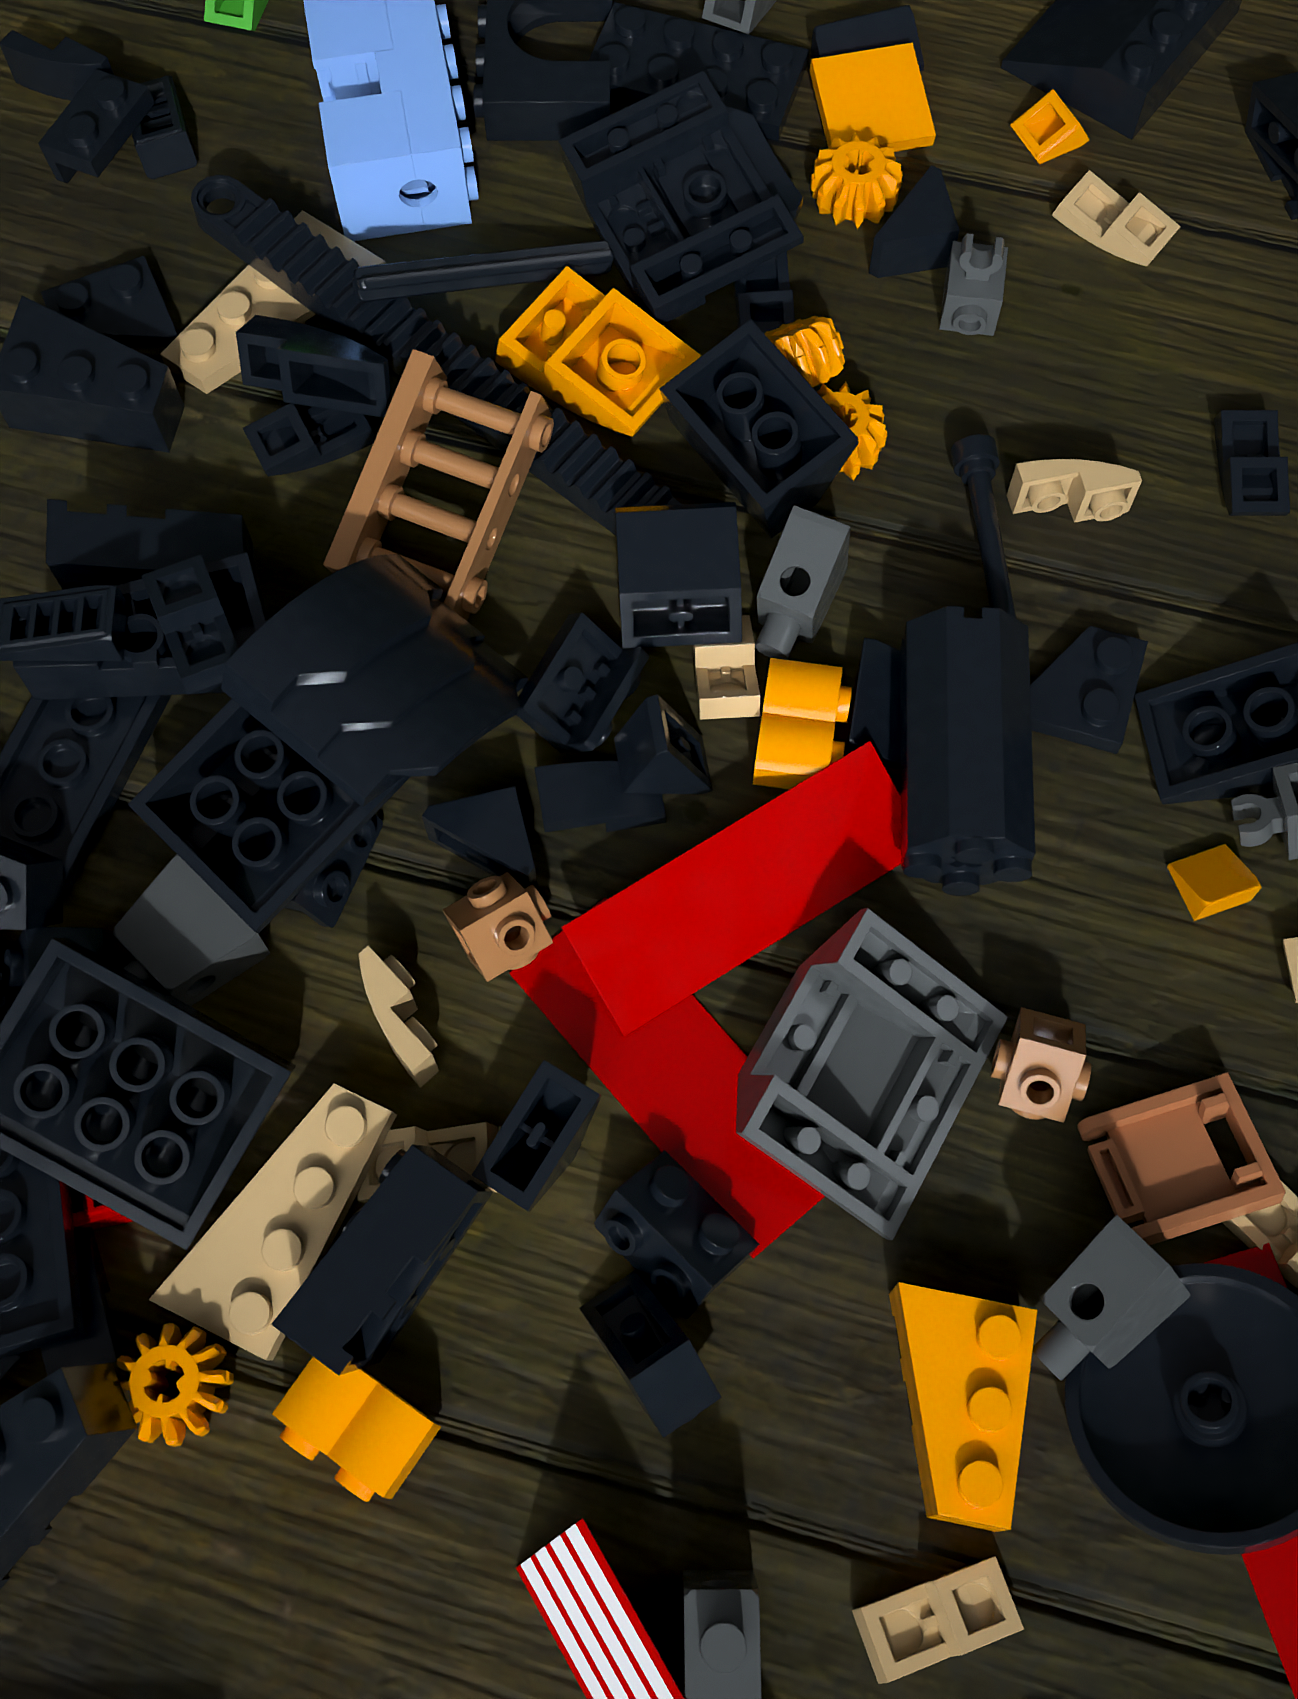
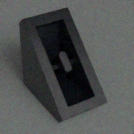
M931 165L876 234L873 242L869 274L882 278L946 268L948 266L952 243L958 240L959 227L941 169Z
M658 694L646 698L614 737L623 793L705 794L713 791L703 737Z
M515 786L431 805L425 810L422 819L430 841L493 876H501L508 872L523 888L532 884L538 890L535 865Z
M543 1060L472 1173V1176L530 1212L575 1159L601 1095Z

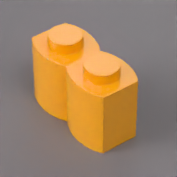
M770 658L753 785L791 789L843 757L845 742L833 740L835 722L847 723L852 687L840 686L843 667Z
M315 1357L311 1358L272 1413L273 1416L286 1425L279 1435L285 1443L311 1461L314 1460L319 1451L323 1452L341 1467L334 1479L365 1502H369L375 1492L383 1498L392 1499L441 1428L440 1425L361 1368L338 1376Z

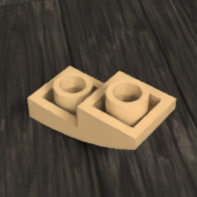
M1081 459L1037 460L1016 463L1006 496L1013 514L1032 510L1037 513H1045L1063 504H1068L1074 523L1091 519L1109 521L1129 512L1142 479L1137 470L1100 461Z
M368 945L359 953L361 975L367 997L393 1052L420 1088L437 1074L439 1069L430 1053L437 1047L431 1035L414 1017L403 1023L418 1010L409 990L416 983L394 956L390 955L382 961Z

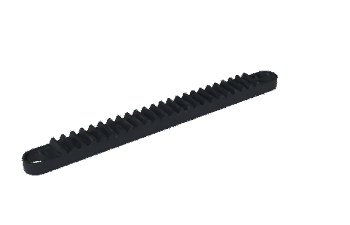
M225 175L206 177L194 187L191 202L198 226L206 234L347 338L372 349L388 359L389 369L397 375L402 376L411 352L414 349L435 357L447 376L448 388L520 414L522 413L531 392L527 384L524 382L520 385L515 383L508 370L505 369L503 372H500L490 357H487L485 360L482 359L475 346L472 344L468 347L463 345L459 335L455 332L449 335L439 320L436 319L432 322L428 319L424 309L421 307L417 310L412 308L407 297L370 302L358 300L352 283L353 271L360 267L358 262L354 258L350 261L346 260L342 251L337 246L331 249L322 235L313 236L304 222L298 225L289 211L280 212L274 200L269 198L265 201L238 180ZM225 198L235 203L232 210L227 213L213 214L207 210V206L216 199ZM543 397L552 414L551 418L554 421V427L546 449L542 453L536 452L529 469L530 473L616 536L615 508L682 504L673 498L670 488L666 485L658 487L651 474L648 472L640 474L633 461L630 459L626 461L621 460L615 448L612 446L607 449L603 447L596 434L592 433L589 436L585 434L578 421L575 420L570 423L560 408L552 410L545 397ZM453 415L505 454L512 438L511 435Z

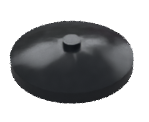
M1191 1263L1171 1266L1191 1296L1115 1366L1111 1368L1106 1367L1090 1352L1066 1376L1065 1409L1075 1450L1089 1479L1102 1497L1132 1525L1167 1544L1190 1551L1221 1555L1251 1553L1282 1544L1298 1535V1295L1265 1276L1233 1266L1213 1263ZM1103 1308L1097 1310L1092 1315L1091 1319L1096 1318L1102 1312Z

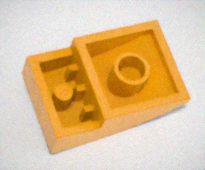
M566 266L501 336L498 341L495 362L519 380L567 410L610 430L633 437L664 402L659 388L699 359L701 355L615 288H612L605 296Z

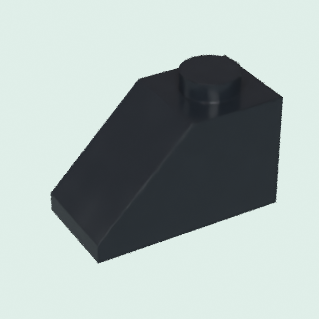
M633 1271L579 1307L633 1395L663 1438L684 1423L694 1419L700 1412L722 1398L688 1337L636 1271Z

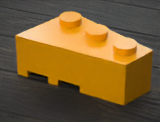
M898 1282L890 1292L889 1298L892 1316L895 1317L903 1381L906 1382L913 1423L911 1428L926 1517L993 1532L1011 1530L1037 1310Z

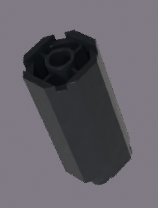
M945 606L907 621L905 640L902 638L900 646L901 869L909 877L923 878L931 883H942V891L955 896L975 894L979 892L980 885L997 881L1020 882L1032 877V860L1036 854L1028 626L1000 608L982 607V618H964V607Z

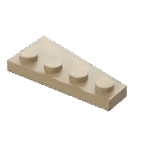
M302 210L294 218L298 225L302 222L307 224L313 236L322 235L331 249L335 246L340 248L346 260L350 261L354 258L360 267L386 264L385 260ZM248 265L160 355L170 371L208 394L241 372L236 331L255 315L290 320L306 325L305 321L316 314Z
M333 1084L149 1300L264 1360H273L285 1335L272 1326V1322L329 1251L397 1114L341 1086Z

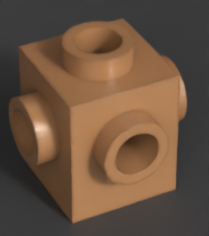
M508 872L501 876H490L478 881L468 890L467 896L442 909L468 959L487 982L507 970H515L528 965L537 957L539 951L553 944L543 921L551 917V914L542 896L532 884L523 888Z
M1021 1007L1011 1041L999 1039L992 1061L990 1077L1000 1079L999 1105L1011 1108L1015 1113L1025 1118L1035 1120L1048 1118L1064 1123L1071 1100L1082 1101L1084 1099L1090 1080L1092 1065L1089 1062H1085L1086 1024Z

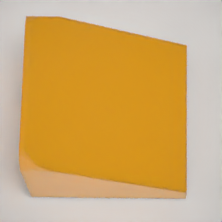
M1054 89L1010 124L1039 164L1077 149L1090 140L1081 124Z
M1226 844L1169 863L1167 866L1194 921L1250 902L1262 888L1257 877Z

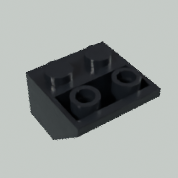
M736 502L615 508L622 647L637 648L742 642L741 575Z

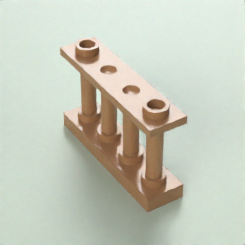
M413 349L323 565L330 572L335 573L366 558L384 554H397L382 548L380 541L388 520L392 521L396 517L464 541L468 544L455 575L408 557L400 556L443 589L442 596L446 597L444 604L467 621L470 613L476 614L484 602L488 587L487 581L484 580L536 452L542 453L549 444L554 421L551 418L552 414L543 396L533 391L530 392L524 409L520 414L448 388L447 376L435 357ZM442 410L511 435L512 438L500 467L426 441L424 433L432 414H438ZM418 464H422L490 489L478 520H472L405 495L402 486L410 467L414 468Z

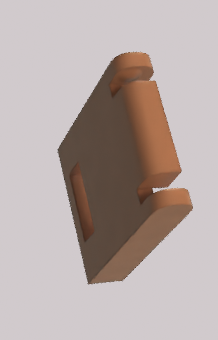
M1228 1072L1087 1117L1077 1125L1083 1141L1107 1137L1108 1140L1088 1146V1154L1115 1216L1118 1215L1126 1224L1143 1220L1144 1224L1131 1229L1148 1245L1280 1204L1286 1194L1284 1186ZM1226 1118L1248 1164L1236 1168L1231 1180L1204 1124Z

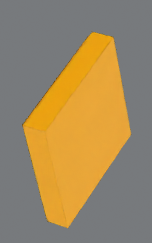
M913 42L811 59L809 71L828 149L834 137L847 143L851 140L854 133L857 134L860 141L865 142L877 136L880 148L894 147V152L933 146L936 133Z

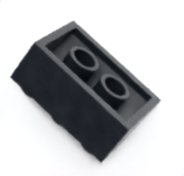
M751 319L659 388L670 422L771 539L784 530L794 505L810 510L819 502L859 443L858 437Z

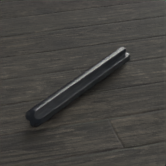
M599 240L357 267L353 271L352 283L358 300L370 302L554 280L566 266L581 277L607 274L611 271L614 254L610 250L608 242Z

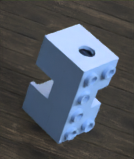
M303 0L313 66L317 72L323 102H319L328 168L344 236L352 241L472 224L469 201L478 200L479 196L474 166L464 167V163L474 162L469 128L457 127V121L466 120L461 85L450 86L449 83L451 79H458L453 44L442 45V39L451 38L446 4L435 5L434 0Z

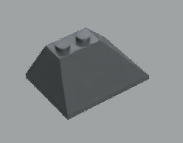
M868 908L861 909L798 967L738 1073L736 1133L883 1238L893 1240L1008 1017Z

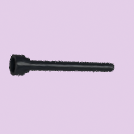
M989 435L967 436L952 445L951 457L954 473L961 477L964 484L969 486L990 608H1000L1016 618L991 482L996 475L995 470L1000 463L996 441Z

